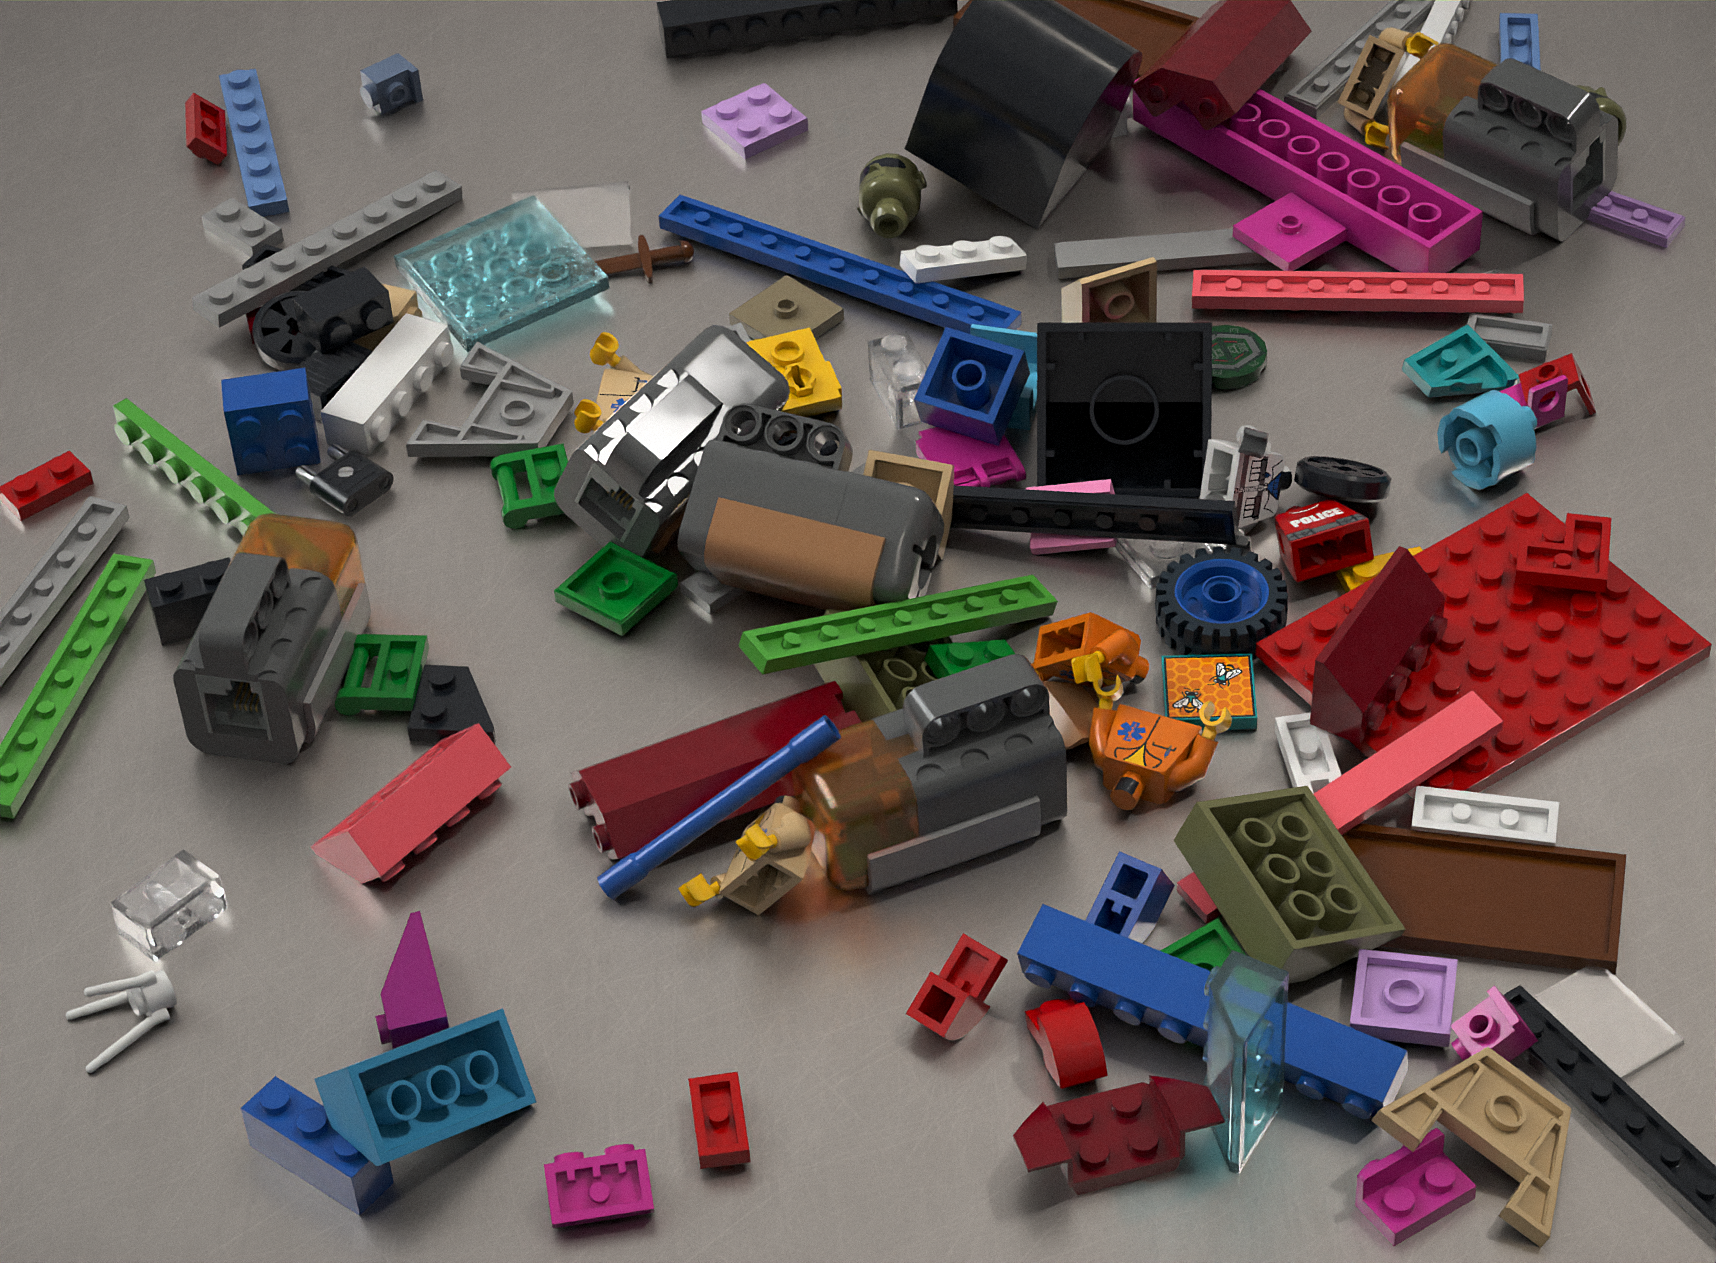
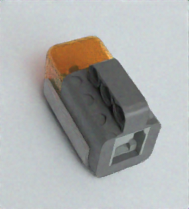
M1440 43L1432 47L1389 92L1387 100L1389 145L1393 160L1403 168L1482 210L1484 214L1532 236L1542 232L1561 242L1565 241L1589 217L1591 209L1594 206L1597 207V203L1605 196H1608L1614 187L1618 172V119L1601 111L1596 99L1587 91L1518 60L1508 58L1499 65L1454 44Z
M273 513L259 515L249 524L173 675L186 736L195 748L212 755L288 764L295 761L304 743L310 744L314 740L346 674L358 634L364 633L371 613L358 540L354 531L348 525L339 521Z
M1020 654L1008 655L914 688L905 698L902 709L838 730L841 735L840 740L809 762L802 763L792 770L794 798L799 801L800 814L811 820L816 829L811 851L828 881L835 888L842 891H857L866 888L869 895L1036 837L1040 834L1042 825L1067 816V766L1064 741L1050 715L1047 687L1029 660Z

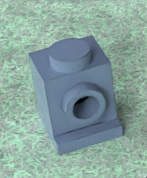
M399 53L360 70L362 87L360 88L361 97L369 108L373 107L381 115L412 100L416 103L423 101L419 70Z

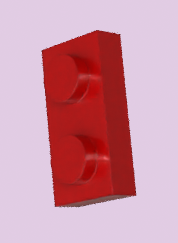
M193 93L185 102L186 147L197 157L206 158L219 165L227 156L225 110Z
M67 451L1 485L0 501L20 521H23L94 484L91 471L72 452Z
M738 1072L688 1078L700 1169L751 1162Z

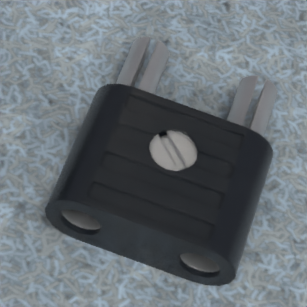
M332 444L327 450V455L335 460L330 466L317 474L307 466L301 465L295 473L299 480L309 485V490L313 495L347 517L355 515L390 490L394 481L393 474L361 453L357 451L348 452L337 444Z

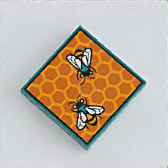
M1252 654L1161 656L1165 717L1201 726L1202 730H1204L1205 725L1200 719L1199 711L1205 702L1212 701L1215 705V710L1210 718L1211 722L1218 720L1221 717L1223 708L1226 707L1232 717V723L1228 730L1257 729L1258 717Z

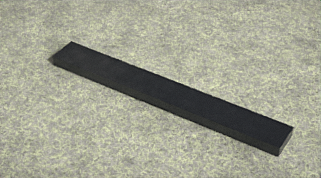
M954 485L953 509L950 528L1236 545L1239 537L1235 501Z
M1521 985L1505 993L1506 999L1514 1006L1538 1040L1522 1052L1520 1056L1716 1239V1166Z

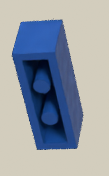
M276 1076L240 1108L249 1144L252 1148L359 1216L394 1183L390 1162L375 1166L331 1127L323 1105Z

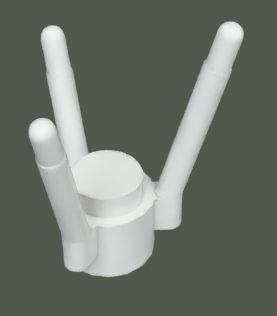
M151 970L136 977L87 987L84 990L86 997L123 990L127 991L83 1005L66 1013L68 1020H74L129 1002L137 1016L144 1013L148 1016L86 1066L88 1073L95 1072L153 1026L170 1019L167 1009L177 1005L173 986L163 970L157 972Z

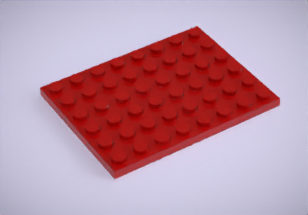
M1525 493L1413 556L1445 597L1443 617L1448 619L1447 628L1441 641L1438 644L1432 642L1429 646L1421 669L1418 672L1412 671L1407 677L1405 689L1399 700L1390 701L1386 707V713L1380 727L1376 731L1371 729L1360 745L1354 742L1351 743L1369 758L1473 690L1503 720L1502 730L1417 786L1480 793L1710 656L1712 644L1610 560L1606 593L1515 583L1519 539L1564 543L1565 523L1532 496ZM1376 577L1256 643L1255 655L1310 706L1316 658ZM1416 787L1407 792L1414 800Z

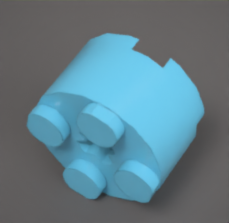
M1493 389L1454 408L1448 415L1442 417L1437 431L1439 450L1441 454L1448 451L1451 461L1457 468L1452 471L1454 477L1468 487L1477 490L1484 489L1487 486L1495 485L1534 463L1536 452L1534 429L1537 426V418L1528 406L1521 407L1509 395Z

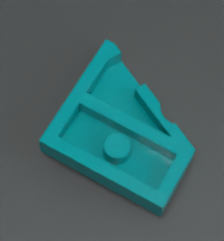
M1468 324L1406 358L1402 366V371L1428 398L1484 393L1493 389L1502 391L1517 385L1519 382V375Z

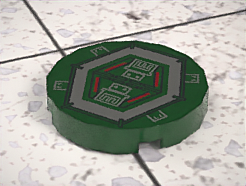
M1232 325L1212 326V383H1214V388H1241L1255 382L1267 365L1265 342L1255 332L1244 327Z

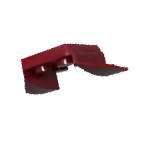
M1149 1075V1084L1140 1082L1048 1106L1042 1102L1014 1133L1013 1139L1028 1173L1060 1165L1068 1186L1072 1187L1077 1195L1175 1171L1180 1164V1160L1185 1156V1133L1223 1124L1225 1120L1208 1086Z

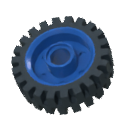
M1223 546L1213 547V554H1208L1205 548H1201L1195 551V558L1189 553L1180 556L1179 563L1173 560L1167 565V572L1162 571L1159 576L1155 597L1158 632L1161 637H1165V643L1170 648L1177 647L1179 655H1188L1190 652H1192V655L1252 654V660H1255L1256 643L1286 627L1288 614L1286 581L1282 580V573L1278 568L1272 569V562L1266 558L1259 562L1258 554L1251 551L1243 557L1241 548L1232 547L1230 554L1224 553Z

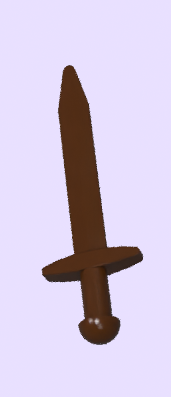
M639 235V253L538 271L507 283V286L509 288L544 287L642 268L647 282L651 284L654 277L653 266L684 260V264H687L694 257V248L689 242L680 240L681 245L649 250L644 235Z

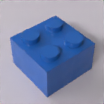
M945 327L914 398L920 421L999 446L1030 375L1025 351Z
M305 368L221 380L223 410L237 476L321 463L318 431Z

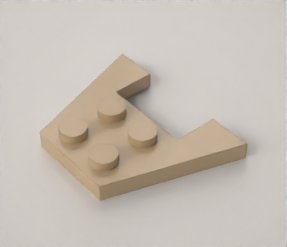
M1487 1047L1388 1104L1380 1109L1372 1118V1122L1412 1152L1422 1142L1433 1124L1438 1121L1520 1183L1498 1216L1540 1248L1550 1238L1571 1108L1491 1048Z

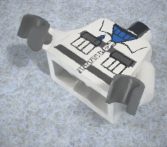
M1249 425L1238 429L1236 434L1238 442L1208 439L1199 498L1235 501L1239 537L1236 545L1224 544L1226 546L1225 553L1230 554L1232 547L1241 548L1243 557L1251 551V537L1245 535L1260 520L1274 516L1278 509L1280 491L1287 490L1292 483V474L1289 468L1285 466L1283 455L1271 451V443L1268 440L1269 434L1258 431L1255 427Z

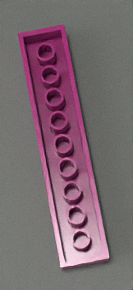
M1258 89L1236 114L1208 131L1202 128L1184 100L1159 116L1154 117L1133 90L1134 121L1275 201L1290 192L1294 193L1346 227L1347 240L1345 241L1400 272L1447 273L1480 250L1482 210L1261 89Z

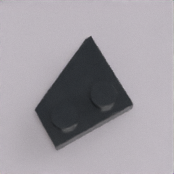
M424 665L407 727L409 741L439 742L446 737L479 723L495 744L496 736L493 723L469 667Z

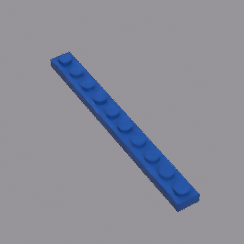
M681 194L658 215L660 229L944 328L948 327L970 334L972 324L1017 330L1022 325L1021 311L933 281L915 284L906 272Z

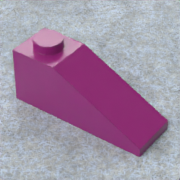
M420 911L410 913L380 994L384 1014L375 1016L381 1044L391 1043L392 1049L449 1028L448 1017Z

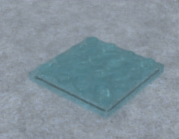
M534 195L394 255L398 271L441 322L448 325L449 331L467 352L471 351L476 342L486 345L500 337L518 331L527 325L610 289L608 276Z

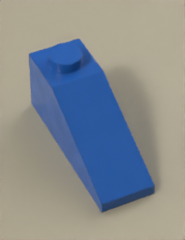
M1119 851L1085 921L1143 944L1154 929L1175 885L1161 868Z

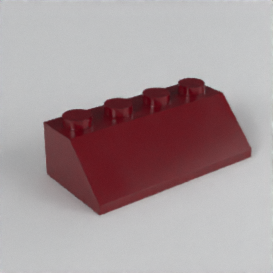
M1401 546L1396 549L1315 660L1310 724L1359 745L1371 729L1376 731L1380 727L1386 713V707L1390 701L1399 700L1405 689L1407 677L1412 671L1418 672L1421 669L1429 646L1432 642L1438 644L1447 628L1448 619L1443 617L1445 597L1408 549Z

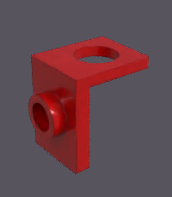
M1572 353L1519 374L1527 405L1530 388L1565 375L1568 378L1567 392L1577 389L1589 414L1593 415L1596 413L1589 385ZM1550 391L1545 394L1539 403L1555 397L1556 391Z

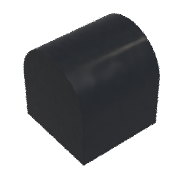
M973 0L952 31L932 70L905 150L1038 229L1110 143L1131 92V86L1134 84L1139 72L1142 52L1054 0Z

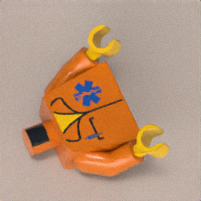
M1092 612L1040 626L1035 658L1031 664L1042 681H1047L1055 676L1094 688L1093 681L1103 679L1101 688L1115 685L1117 675H1119L1122 683L1130 681L1139 684L1146 678L1149 670L1148 660L1139 656L1141 644L1139 635Z
M1119 675L1116 676L1115 688L1109 692L1101 690L1103 679L1093 681L1094 689L1100 701L1099 707H1094L1089 744L1095 766L1103 771V785L1112 791L1110 798L1113 804L1123 810L1135 808L1139 799L1159 805L1167 803L1175 792H1180L1205 777L1219 743L1215 740L1216 735L1227 731L1232 723L1231 714L1226 707L1223 708L1221 717L1211 722L1210 718L1214 713L1215 705L1212 701H1207L1201 706L1199 716L1205 725L1202 733L1201 726L1127 705L1119 704L1117 711L1112 710L1113 702L1117 701L1123 693V685Z

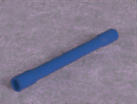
M826 715L822 716L794 736L782 749L637 852L631 853L597 877L604 893L610 899L615 900L647 877L649 872L769 786L800 764L809 762L841 739L837 727Z

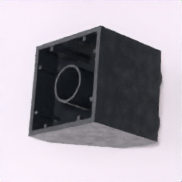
M1037 323V487L1111 479L1114 492L1118 495L1200 497L1208 439H1211L1212 323Z

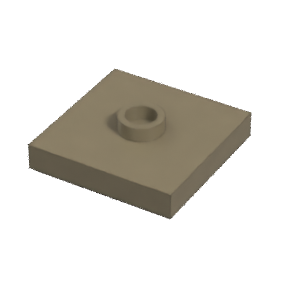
M786 275L730 312L729 320L730 325L741 322L748 336L755 340L809 327L814 338L817 339L844 320V308Z

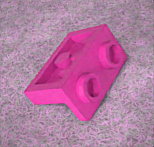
M1438 1128L1428 1132L1414 1152L1403 1145L1399 1150L1381 1160L1375 1159L1370 1161L1357 1175L1355 1206L1393 1246L1398 1245L1475 1199L1476 1185L1443 1152L1445 1135Z
M619 1144L605 1148V1155L584 1158L583 1152H568L555 1156L554 1163L544 1164L553 1229L655 1213L645 1149L635 1150L633 1144Z

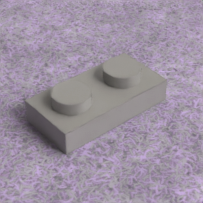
M232 197L202 215L203 226L206 230L249 257H252L265 244L275 247L284 241L282 228Z

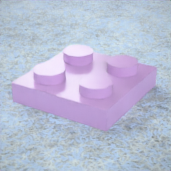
M765 83L754 86L743 93L701 111L702 123L744 159L808 131L807 117Z
M1359 949L1350 1027L1381 1040L1449 1047L1458 959Z

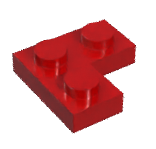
M1567 513L1563 544L1519 539L1515 583L1606 593L1612 518Z

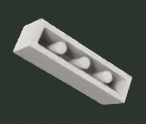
M406 313L321 410L326 443L331 445L337 444L344 449L370 456L376 447L386 440L398 421L408 414L411 406L419 396L429 389L432 381L441 370L450 364L454 354V347L451 343L448 325Z

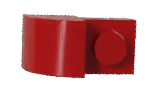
M963 933L939 975L930 971L906 1014L948 1040H957L964 1037L984 1018L991 1006L984 1003L1007 964L1008 959Z
M1071 998L1067 1000L1054 999L1044 1002L1038 1008L1025 1011L1027 1028L1042 1048L1045 1067L1060 1089L1108 1076L1100 1037L1091 1013L1084 1002L1075 1004Z

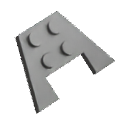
M476 342L460 365L461 379L490 386L461 428L423 419L406 443L408 457L499 456L546 447L573 406V393L560 384Z

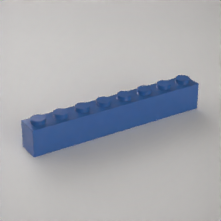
M1042 904L1017 952L1022 973L1027 980L1039 987L1049 989L1053 985L1067 991L1075 1001L1079 1003L1084 1002L1086 1006L1094 1007L1097 1003L1113 1010V1013L1118 1018L1129 1024L1139 1025L1143 1022L1158 1028L1161 1035L1173 1042L1183 1044L1187 1040L1204 1047V1051L1217 1060L1230 1062L1233 1059L1248 1065L1254 1074L1263 1079L1276 1081L1277 1078L1285 1080L1294 1084L1296 1089L1307 1097L1316 1100H1322L1326 1097L1341 1103L1347 1112L1358 1118L1369 1119L1371 1116L1374 1117L1380 1109L1394 1102L1408 1072V1053L1403 1048L1045 904Z

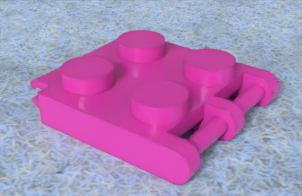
M939 427L918 432L919 436H921L919 440H916V454L919 459L954 465V485L990 487V485H1001L1010 479H1015L1016 482L1026 480L1025 468L1005 435H1003L1000 445L996 446Z

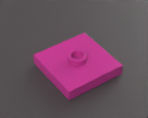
M1290 192L1234 224L1232 237L1283 271H1294L1347 240V228Z

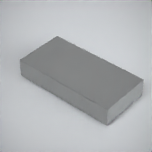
M1470 313L1467 324L1498 355L1546 361L1553 324Z

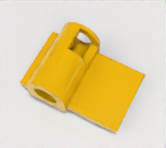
M810 327L746 342L782 373L789 382V399L781 412L809 418L842 409L841 385L830 361L825 362Z

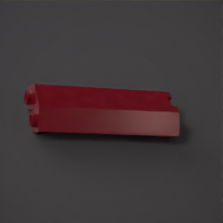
M1220 0L1212 5L1131 87L1154 117L1159 116L1184 100L1202 128L1208 131L1236 114L1312 30L1291 0Z
M831 681L573 771L571 775L574 782L569 783L568 788L576 809L580 810L583 808L586 816L594 815L597 825L592 827V834L600 853L607 852L609 859H619L643 848L782 749L794 736L824 715L837 727L841 739L809 762L800 764L722 821L772 804L779 796L791 797L818 787L816 768L869 750L870 745L858 715L854 710L845 713L841 702L843 692L836 681Z

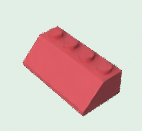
M477 723L437 742L314 843L311 848L316 855L362 884L378 877L382 882H385L405 867L401 859L413 851L417 855L432 845L438 839L434 832L444 823L447 827H451L463 819L470 812L467 804L475 797L483 800L495 792L502 785L498 778L508 771L511 766L480 724Z

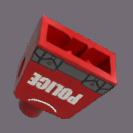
M1324 500L1304 507L1293 506L1275 517L1279 552L1296 582L1374 559L1369 519L1334 500Z

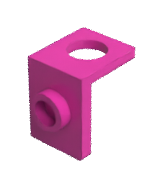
M1562 375L1530 388L1528 405L1524 399L1521 383L1499 392L1509 395L1521 407L1528 406L1531 408L1537 418L1536 428L1564 417L1568 378ZM1550 391H1556L1554 399L1551 398L1539 403L1545 394Z

